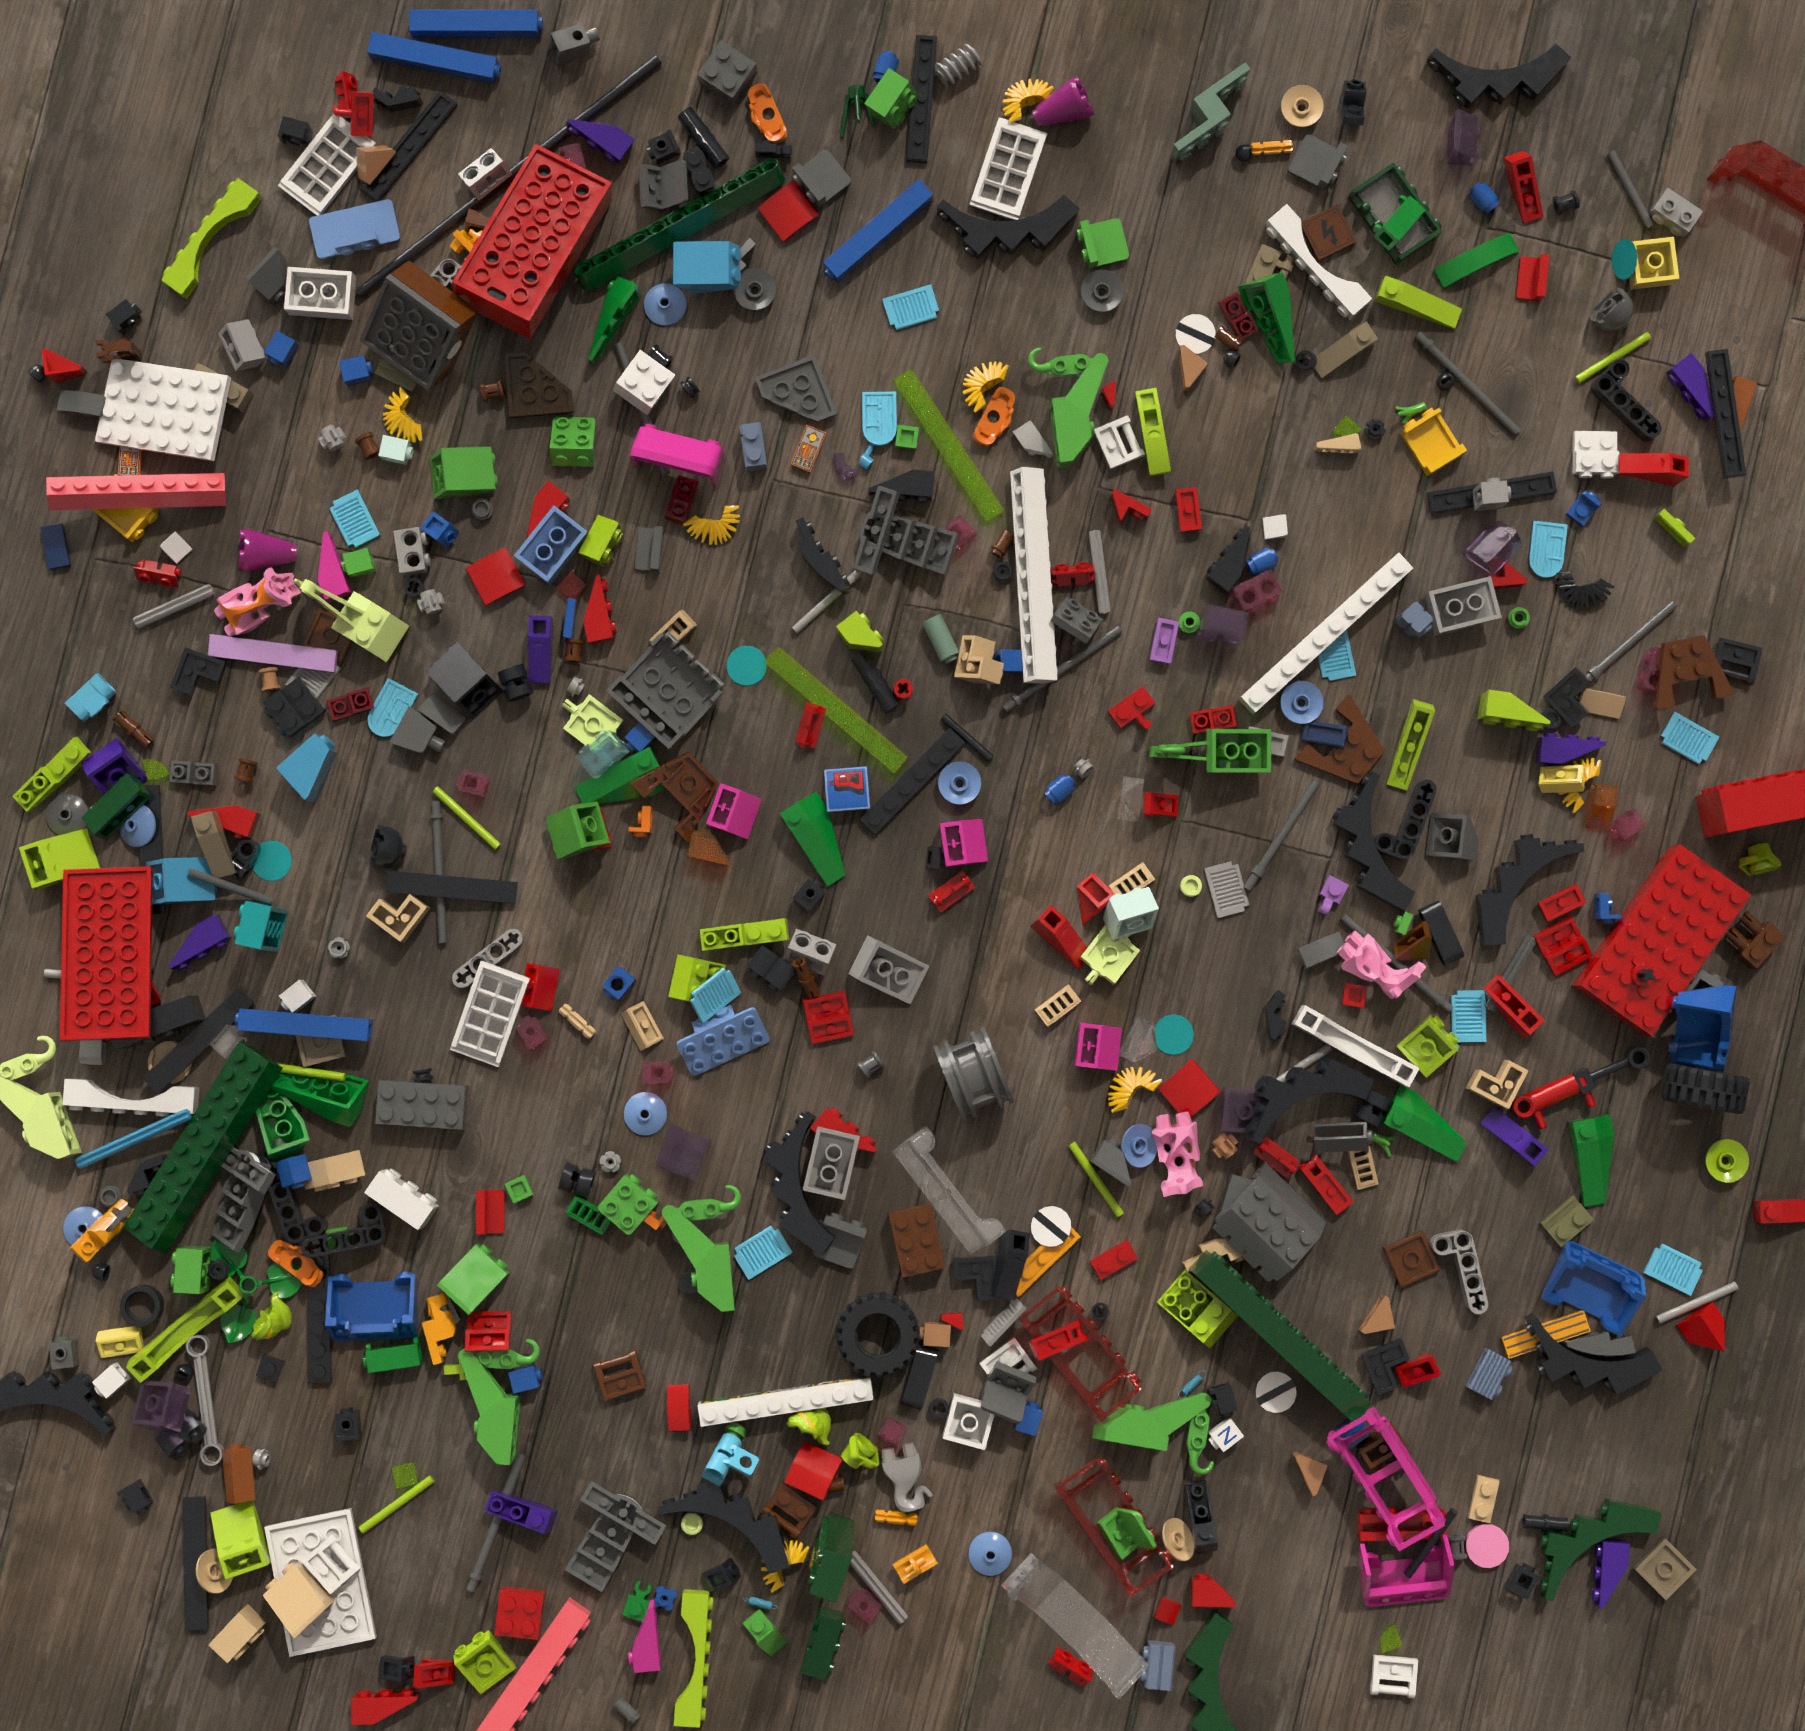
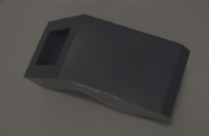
M1357 79L1344 80L1341 110L1342 124L1364 125V103L1367 93L1365 82Z
M402 85L394 98L392 94L384 89L380 91L374 88L372 91L374 93V101L390 112L415 108L423 104L419 96L420 93L411 86L406 88Z
M1276 990L1264 1007L1268 1038L1271 1040L1281 1039L1287 1030L1285 1028L1287 1022L1274 1013L1275 1010L1279 1012L1286 1002L1283 1000L1286 995L1280 990Z
M167 1154L140 1162L127 1189L128 1194L135 1193L136 1196L145 1193L152 1182L149 1169L151 1173L158 1171L167 1158Z

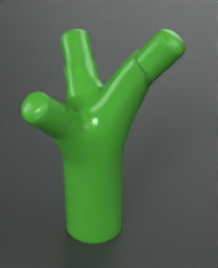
M1422 402L1411 407L1396 406L1395 410L1400 411L1398 416H1406L1403 424H1406L1413 415L1423 412L1427 408L1425 403Z
M1372 1130L1373 1141L1384 1149L1387 1157H1390L1391 1153L1388 1147L1391 1143L1388 1141L1395 1140V1136H1382Z

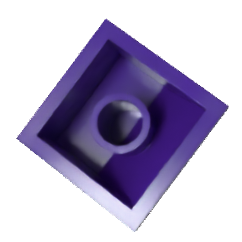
M118 738L81 762L87 777L103 794L108 792L126 773L140 779L141 782L148 779L134 757Z

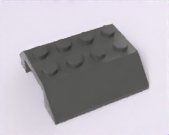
M669 631L665 634H658L650 643V648L623 676L620 675L606 690L668 749L685 737L715 705L724 693L722 687L725 684L715 674L709 677L708 674L711 670L699 659L693 662L692 659L695 655L683 644L678 648L676 645L679 641Z
M1264 1162L1252 1175L1251 1179L1253 1181L1228 1209H1222L1214 1218L1217 1223L1213 1226V1229L1223 1238L1230 1235L1227 1242L1238 1253L1245 1250L1246 1252L1242 1257L1254 1269L1260 1265L1261 1267L1257 1272L1267 1282H1270L1272 1279L1277 1282L1290 1272L1318 1241L1326 1222Z

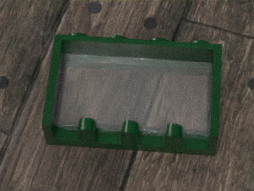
M1393 162L1354 188L1348 198L1374 235L1376 233L1373 231V227L1376 224L1383 226L1401 205L1398 202V198L1401 195H1404L1406 198L1412 196L1425 209L1423 214L1389 251L1382 245L1397 266L1422 247L1438 238L1443 231L1441 230L1440 222L1429 213L1428 205L1417 196L1416 188L1405 179L1404 171Z

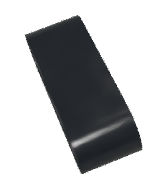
M1435 901L1418 909L1422 922L1427 921L1432 937L1431 942L1442 964L1446 966L1465 957L1442 904L1439 901Z
M921 1344L918 1345L900 1405L922 1410L938 1356V1349Z

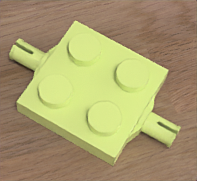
M590 694L578 706L568 699L565 700L568 705L563 703L562 707L572 714L563 729L597 755L609 743L619 750L622 749L618 743L624 746L625 742L615 735L617 729L624 722L623 719Z
M1106 925L1102 928L1080 957L1092 970L1087 978H1085L1086 982L1090 980L1088 984L1093 985L1098 976L1104 977L1113 985L1116 983L1140 951L1131 943L1128 938L1129 936L1112 940Z

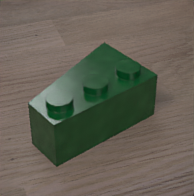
M818 1606L800 1674L821 1680H826L827 1674H832L834 1662H831L833 1653H838L840 1646L838 1636L840 1632L843 1633L846 1620L843 1619L844 1612Z

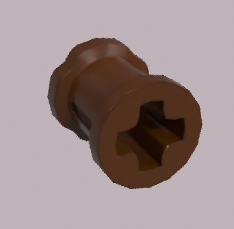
M501 379L496 383L486 385L480 383L484 402L498 397L505 398Z
M372 432L365 433L355 440V443L359 444L364 453V460H370L379 455L380 448H377L372 438Z
M565 639L567 645L563 661L582 663L580 656L584 641Z
M239 758L240 765L234 779L253 783L252 777L258 762ZM246 766H248L247 773L244 775Z

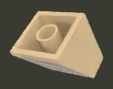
M300 1561L295 1565L290 1563L282 1571L284 1576L279 1580L274 1578L265 1587L268 1591L263 1595L293 1638L299 1635L335 1600Z

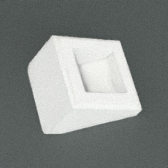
M1286 514L1263 518L1265 539L1286 538L1288 536Z
M177 532L170 535L160 545L177 564L193 550Z

